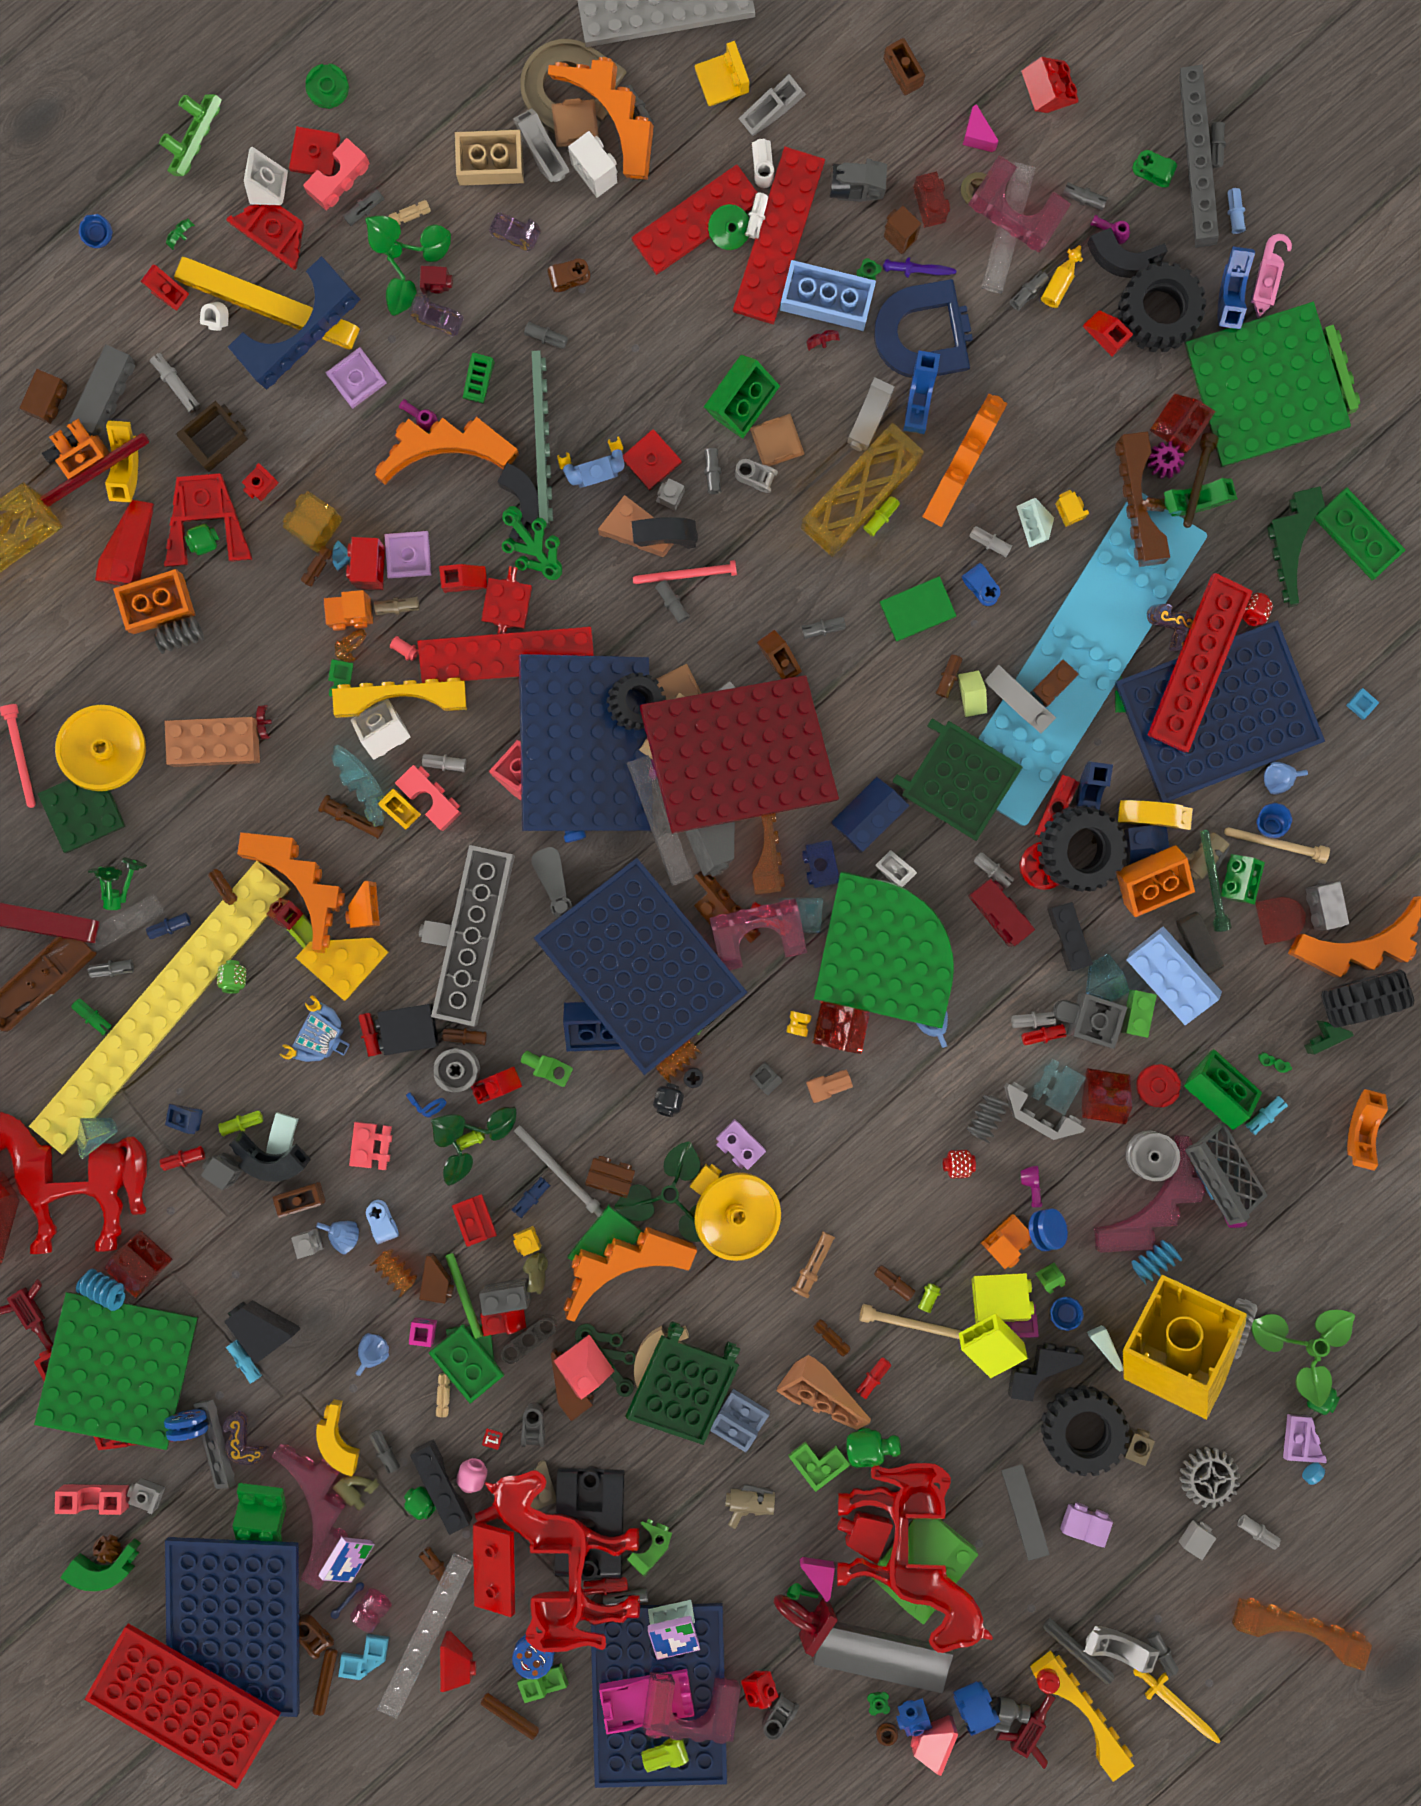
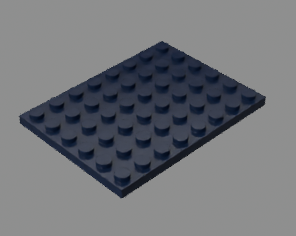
M1278 620L1234 637L1189 752L1184 753L1148 736L1178 658L1115 682L1118 694L1162 803L1325 742Z
M519 655L522 831H652L651 778L649 777L651 758L639 750L647 739L645 728L627 730L624 725L620 727L617 725L618 721L616 719L612 720V712L607 710L610 706L607 703V698L610 697L608 692L613 688L612 685L631 673L637 674L640 672L644 676L649 674V657ZM632 689L626 695V703L629 709L634 713L641 714L640 706L646 704L644 695Z
M638 858L534 937L536 943L644 1076L748 993Z
M168 1537L165 1540L166 1645L280 1711L281 1714L279 1716L298 1717L300 1713L299 1543Z
M722 1603L692 1604L695 1619L693 1624L700 1650L659 1660L656 1658L647 1626L650 1625L648 1609L665 1605H640L639 1618H627L624 1623L612 1621L596 1626L591 1624V1632L602 1633L606 1638L605 1649L599 1650L591 1646L595 1788L727 1784ZM687 1669L694 1716L651 1723L630 1731L606 1735L599 1693L601 1683ZM671 1677L662 1678L661 1682L665 1681L666 1679L671 1680ZM681 1736L689 1761L680 1767L672 1768L667 1766L647 1773L643 1765L642 1751L663 1745L666 1740L672 1737Z

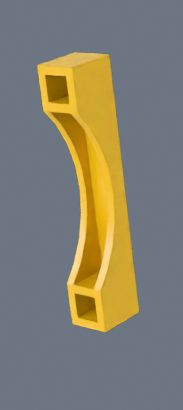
M448 678L447 682H438V679L425 680V683L417 684L415 680L403 681V685H395V682H382L381 686H373L372 683H361L359 687L353 688L349 684L337 685L336 689H332L333 711L336 718L357 717L375 703L395 697L424 699L439 706L444 711L467 710L465 681H460V678Z
M1049 1651L1033 1663L1030 1668L1036 1678L1039 1671L1045 1668H1051L1057 1673L1060 1687L1053 1694L1069 1700L1088 1717L1094 1730L1096 1757L1102 1768L1114 1782L1134 1767L1131 1760L1133 1754L1126 1744L1121 1746L1118 1742L1120 1737L1112 1726L1108 1728L1104 1723L1107 1719L1100 1709L1095 1710L1092 1707L1093 1700L1086 1691L1081 1692L1078 1688L1080 1683L1075 1675L1066 1672L1064 1668L1067 1665L1060 1655L1055 1657L1052 1651Z

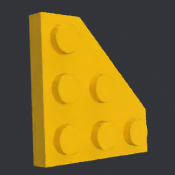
M374 938L330 940L329 948H325V953H316L312 950V941H310L297 955L296 959L340 998L346 1001L389 951Z

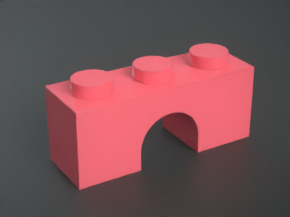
M348 138L332 153L336 163L340 165L339 172L329 177L323 175L317 169L303 185L307 194L326 211L329 207L337 204L341 194L353 186L354 180L359 175H363L370 164L367 156Z
M413 765L395 784L411 800H414L421 793H429L432 796L433 805L425 815L441 831H444L461 814L458 810L460 805L452 797L448 800L444 796L445 790L438 782L433 784L428 779L430 774L422 766L417 768Z
M64 1484L55 1491V1514H77L83 1510L97 1509L99 1514L121 1515L129 1508V1497H127L129 1485Z

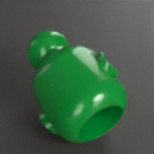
M861 1428L847 1436L848 1460L850 1465L855 1468L878 1466L884 1462L885 1455L897 1457L901 1454L900 1438L896 1435L883 1439L879 1431Z

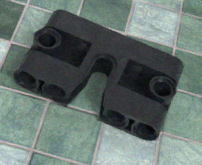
M594 1466L587 1468H558L556 1513L577 1519H591L595 1522V1526L587 1528L606 1537L622 1535L624 1470L598 1469ZM585 1476H595L596 1482L589 1483ZM589 1549L585 1556L584 1564H591L594 1570L587 1571L583 1567L581 1579L586 1581L594 1578L621 1579L623 1553L619 1556H613L600 1549ZM555 1553V1577H569V1553Z

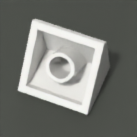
M254 147L249 149L244 176L249 203L281 205L284 199L288 170Z

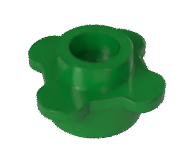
M865 258L856 275L876 281L875 277L878 273H881L882 267L875 261Z
M875 1692L867 1696V1700L870 1702L869 1713L875 1716L877 1713L888 1714L890 1712V1706L887 1701L889 1699L888 1693Z

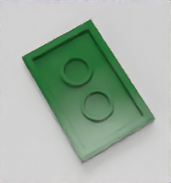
M940 576L879 602L896 642L956 617Z
M608 1205L567 1256L573 1261L575 1255H579L581 1249L606 1258L604 1256L605 1249L608 1243L612 1244L614 1238L634 1245L638 1240L639 1234L643 1231Z
M464 1324L428 1352L469 1404L505 1375Z

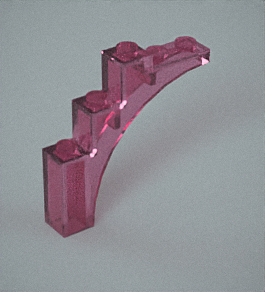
M1184 1134L1175 1135V1143L1180 1151L1178 1169L1171 1177L1165 1180L1164 1185L1156 1196L1142 1210L1112 1225L1094 1227L1095 1248L1098 1252L1153 1249L1152 1243H1155V1232L1151 1230V1227L1177 1226V1220L1180 1219V1210L1176 1204L1202 1202V1196L1205 1195L1204 1184L1201 1183L1200 1179L1192 1178L1195 1168L1185 1152L1189 1145H1193L1192 1140H1189V1136Z
M280 1444L271 1457L282 1464L297 1480L306 1495L312 1515L313 1545L309 1562L301 1580L320 1590L325 1581L318 1576L341 1537L350 1538L343 1529H335L333 1527L346 1505L342 1502L341 1497L328 1493L340 1472L324 1459L318 1465H315L311 1458L307 1456L302 1457L295 1453L296 1450L293 1447Z

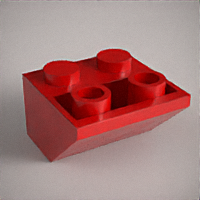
M1040 57L1021 71L1036 112L1049 113L1079 102L1077 88L1072 82L1070 68L1065 61Z

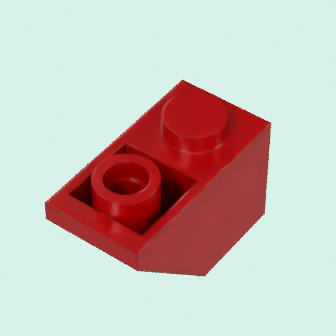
M1100 310L1083 325L1087 332L1112 357L1133 336V333L1118 318Z
M465 564L439 566L441 588L445 593L487 589L485 566Z
M515 1067L477 1081L471 1086L478 1105L523 1087Z

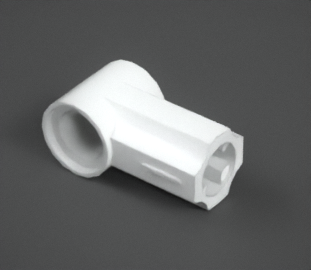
M757 139V141L752 142L754 180L758 187L768 188L774 180L771 142L766 139ZM766 172L769 175L764 177L760 173Z

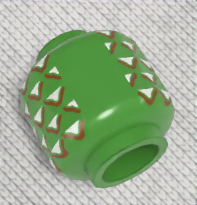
M228 960L226 964L218 967L217 986L222 989V992L236 994L246 986L247 971L244 966L239 965V961Z

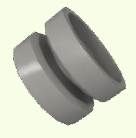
M1153 1130L1142 1131L1134 1135L1128 1142L1125 1151L1126 1161L1130 1169L1138 1176L1150 1181H1163L1171 1177L1178 1169L1180 1163V1151L1176 1143L1169 1136Z

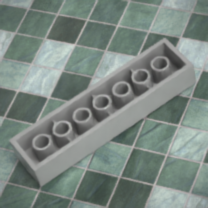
M469 845L431 1017L477 1026L515 855Z

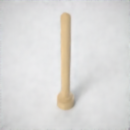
M1228 827L1224 830L1226 836L1311 856L1317 863L1326 864L1330 854V848L1322 845L1311 848Z
M867 1304L862 1305L859 1318L861 1322L869 1323L870 1321L874 1322V1320L956 1339H959L958 1333L962 1332L957 1329L878 1312L871 1305Z

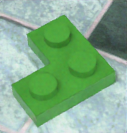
M805 1441L788 1455L815 1492L850 1466L849 1461L837 1445L821 1458H818Z

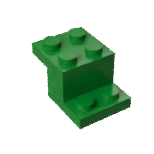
M239 1483L237 1488L239 1503L232 1525L236 1540L282 1542L281 1529L287 1508L283 1488Z

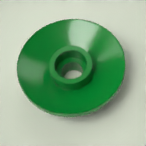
M736 205L720 206L712 213L709 219L708 232L711 240L716 246L724 250H734L741 247L748 239L745 233L749 217L742 208ZM730 223H733L735 226L732 232L728 229Z

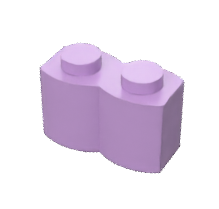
M1076 1502L1075 1505L1068 1504L1060 1529L1068 1536L1105 1548L1113 1522L1108 1517V1513L1096 1509V1512L1089 1511L1087 1506Z

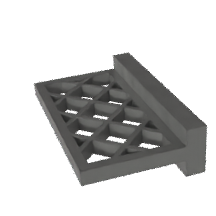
M1218 1122L1200 1140L1185 1149V1152L1229 1225L1246 1222L1250 1218L1249 1214L1268 1196L1225 1123ZM1219 1130L1223 1135V1142L1218 1141ZM1206 1142L1211 1143V1150L1209 1149ZM1218 1146L1223 1147V1157L1218 1156ZM1229 1150H1232L1234 1154V1161L1229 1159ZM1217 1160L1223 1162L1222 1169L1218 1164ZM1229 1164L1234 1166V1176L1229 1174ZM1241 1169L1245 1172V1179L1240 1178ZM1229 1179L1234 1181V1189L1231 1186ZM1240 1183L1245 1184V1194L1240 1193ZM1252 1187L1258 1194L1256 1198L1252 1197ZM1240 1198L1245 1199V1207L1240 1201Z

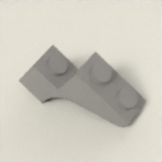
M531 108L513 118L517 129L521 132L522 140L529 147L540 172L550 182H558L564 179L565 174L570 171L547 135L538 114Z

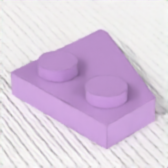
M1287 1414L1283 1458L1289 1461L1326 1463V1457L1322 1454L1319 1446L1321 1444L1320 1439L1315 1433L1313 1419L1306 1415Z

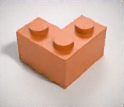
M364 590L341 592L342 597L324 598L326 625L333 628V630H345L346 626H354V628L361 629L367 628V624H373L371 598Z
M1012 1214L981 1244L1006 1269L1007 1267L1012 1268L1020 1260L1018 1257L1021 1255L1019 1250L1027 1248L1032 1243L1029 1230Z

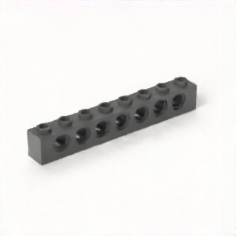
M1203 64L1180 68L1179 76L1195 248L1217 245L1219 238Z

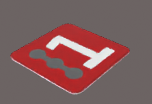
M486 1429L482 1445L498 1450L503 1433Z

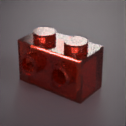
M937 171L917 176L914 183V191L924 228L945 223L948 212H950V204L948 199H944L943 192L945 187L943 179H939Z

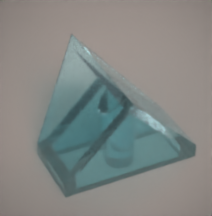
M778 898L799 929V932L821 933L823 898Z
M1109 954L1093 961V965L1089 966L1085 994L1112 1002L1130 992L1124 972Z
M80 1118L77 1149L82 1159L118 1132L116 1123L112 1118Z

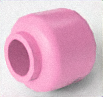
M470 1458L462 1462L456 1476V1483L463 1492L472 1493L483 1488L487 1477L486 1466L481 1460L476 1458Z

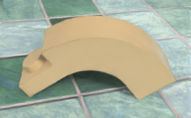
M686 1325L683 1326L684 1331L679 1341L689 1338ZM662 1326L649 1333L637 1351L634 1364V1378L637 1388L661 1335L668 1336V1333L665 1334Z

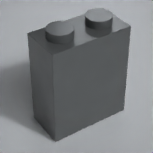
M523 1278L485 1285L479 1293L482 1315L527 1309L532 1300L531 1293L527 1292L529 1279Z

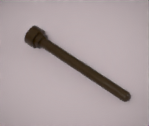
M1204 433L1200 439L1199 445L1202 453L1183 522L1185 528L1192 526L1210 453L1217 448L1219 438L1212 433Z

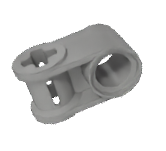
M749 459L740 460L735 469V477L739 482L765 493L771 492L770 486L773 478L778 474V471L774 468L761 465ZM741 467H748L751 473L749 475H742L739 469Z

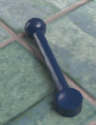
M358 1582L356 1588L337 1609L332 1610L331 1617L333 1619H337L340 1611L358 1591L364 1589L362 1582Z

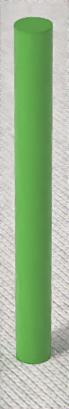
M454 1253L448 1254L445 1257L474 1338H480L483 1334Z

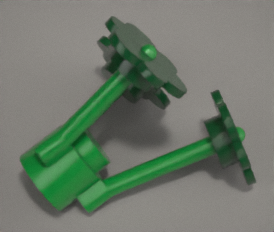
M126 857L122 859V862L126 863V867L129 868V872L121 894H119V890L112 889L111 882L118 880L119 876L122 875L121 870L115 869L114 866H100L99 868L88 870V873H94L96 878L100 879L101 900H103L104 909H121V903L126 902V894L134 870L144 869L147 866L146 864Z

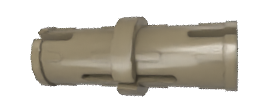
M394 597L393 600L374 601L376 616L389 613L400 615L401 612L420 610L418 597L404 599Z

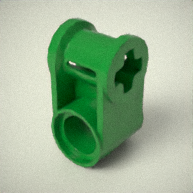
M1144 150L1133 163L1132 169L1136 176L1146 179L1159 187L1166 188L1170 185L1177 168V163L1150 150Z

